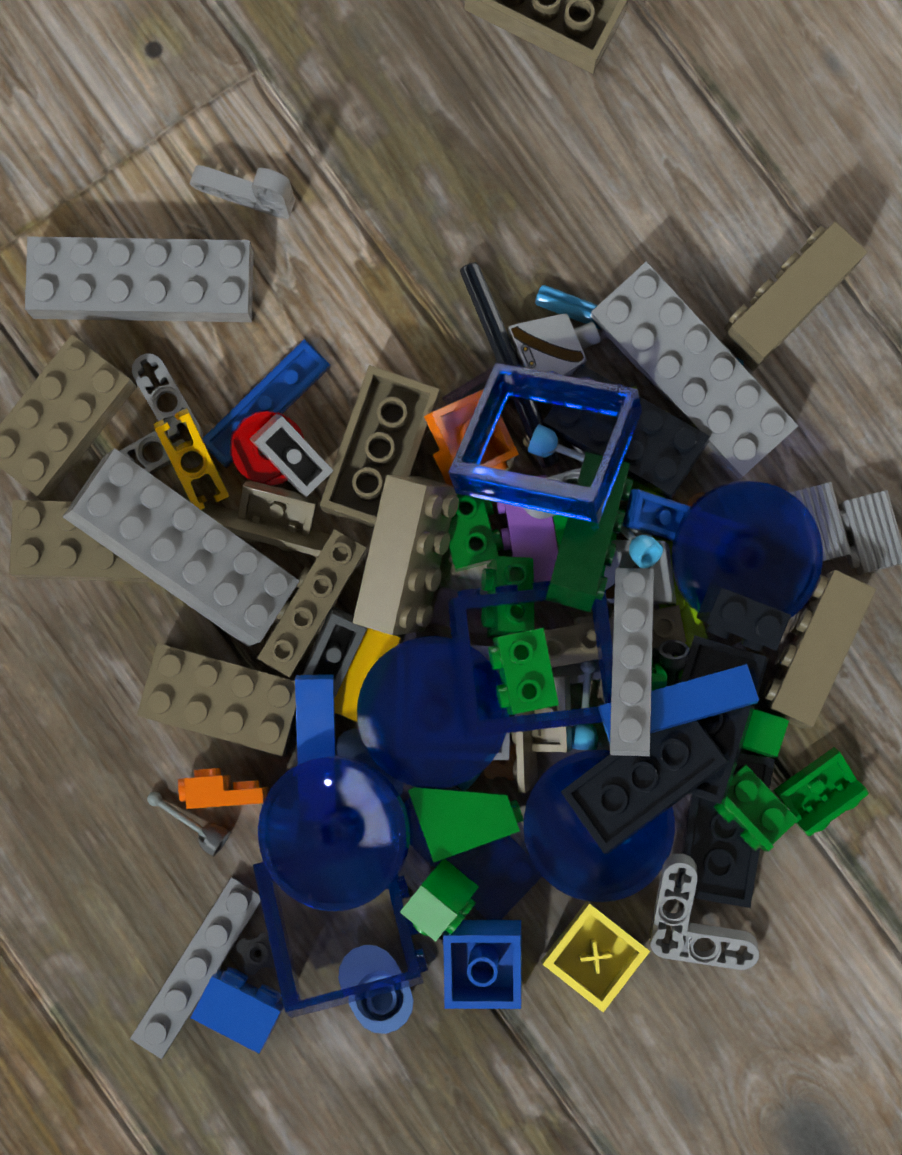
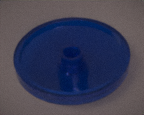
M735 481L723 484L701 496L682 518L672 547V568L676 584L685 601L697 614L710 583L779 609L793 617L812 596V592L820 578L823 564L821 535L809 510L788 491L778 486L758 481Z
M428 636L408 640L395 646L381 656L373 665L359 693L357 722L366 750L376 764L387 774L411 786L441 789L470 780L491 763L499 752L507 733L509 723L507 707H500L496 686L502 684L501 677L497 670H493L490 661L473 647L455 639Z
M609 750L582 751L556 762L536 782L527 800L524 813L523 830L525 843L530 858L537 870L559 891L576 899L590 902H609L623 899L637 893L650 884L660 873L665 860L669 857L675 836L673 807H670L609 854L602 852L561 791L610 754Z
M324 756L293 767L272 786L264 800L259 815L258 843L263 862L269 874L286 894L314 909L345 911L372 901L387 890L396 880L408 854L410 826L407 811L399 793L383 774L372 766L353 758Z

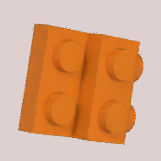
M488 387L424 416L440 449L433 456L446 484L453 486L458 484L460 489L463 490L481 481L479 473L486 471L489 477L509 468L507 460L519 455Z
M221 768L194 770V778L178 779L180 802L186 801V809L270 802L269 787L260 788L259 780L233 782L232 790L231 775H221Z

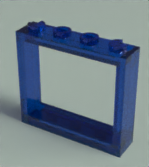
M495 363L448 472L455 493L599 523L642 413L638 389L624 387L623 384L613 385L597 382L587 377L575 378L560 375L554 371L543 372L527 369L517 364L516 366ZM508 395L619 417L591 488L479 465Z
M550 581L532 583V590L518 591V585L516 584L495 587L494 594L480 595V589L457 591V598H452L448 601L464 738L602 722L599 707L479 720L466 610L548 601L545 599ZM605 590L602 600L594 599L592 611L604 704L611 702L613 646Z
M385 830L253 864L285 1013L290 1018L424 983L421 972L428 971L423 948L416 950L412 936L419 934V932L415 929L413 923L400 913L405 906L403 899L410 897L405 875L398 876L395 862L401 861L396 839L389 841ZM379 852L409 972L302 1000L275 879Z

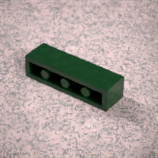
M589 452L585 453L545 600L590 612L594 599H603L608 578L601 576L604 565L611 567L616 550V544L610 543L612 532L620 533L625 512L618 510L620 500L628 501L633 484L632 479L626 478L630 466L629 463Z

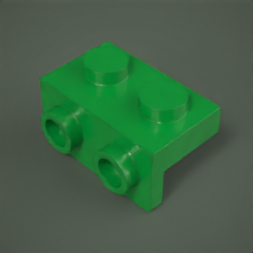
M496 556L487 564V568L482 570L481 575L482 590L487 591V605L483 606L481 617L482 626L487 628V638L505 636L510 632L520 633L534 630L533 559L530 557Z
M835 747L774 789L779 800L798 819L795 824L807 836L824 830L831 821L845 811L855 808L869 794L866 787L856 779L841 752Z

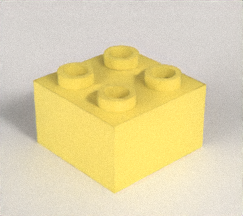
M586 901L541 959V962L561 980L604 1012L650 951Z

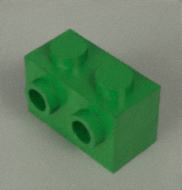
M479 486L457 492L458 509L451 518L448 530L450 535L449 550L455 572L488 564L496 556H499L498 551L504 550L499 530H491L488 516L494 515L489 494H481Z
M544 628L493 638L494 646L489 647L488 650L493 670L499 669L502 684L496 686L500 707H507L508 715H514L558 706L559 702Z
M443 859L413 894L400 913L413 923L418 932L429 936L436 942L444 931L451 935L464 920L465 916L476 904L471 897L479 886L449 861Z

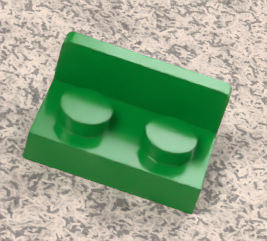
M746 764L733 775L725 804L717 803L713 806L728 823L734 819L744 829L740 836L755 851L761 847L763 851L769 852L774 847L773 844L798 821L793 813Z

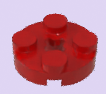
M259 411L244 418L233 431L230 447L232 461L237 470L249 480L270 486L286 482L288 479L264 454L259 455L258 448L252 443L250 438L276 413L283 416L303 439L304 436L299 426L283 414Z

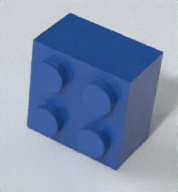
M463 920L451 935L444 931L445 1009H521L522 920Z
M228 967L227 971L219 969L211 976L190 1018L259 1054L266 1045L287 1003L280 1000L282 994L277 990L263 984L260 988H257L247 983L248 976L231 967Z

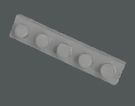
M615 568L610 755L650 756L654 569Z
M231 877L130 1038L132 1041L160 1059L165 1056L199 1002L211 976L219 970L263 900L264 896L235 877Z

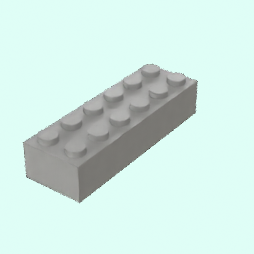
M27 237L25 310L33 319L252 322L254 250L250 240Z
M647 261L591 311L590 316L598 327L689 425L710 436L708 446L738 479L749 472L798 427L794 420Z
M115 448L102 458L62 516L246 646L262 641L299 583V580Z

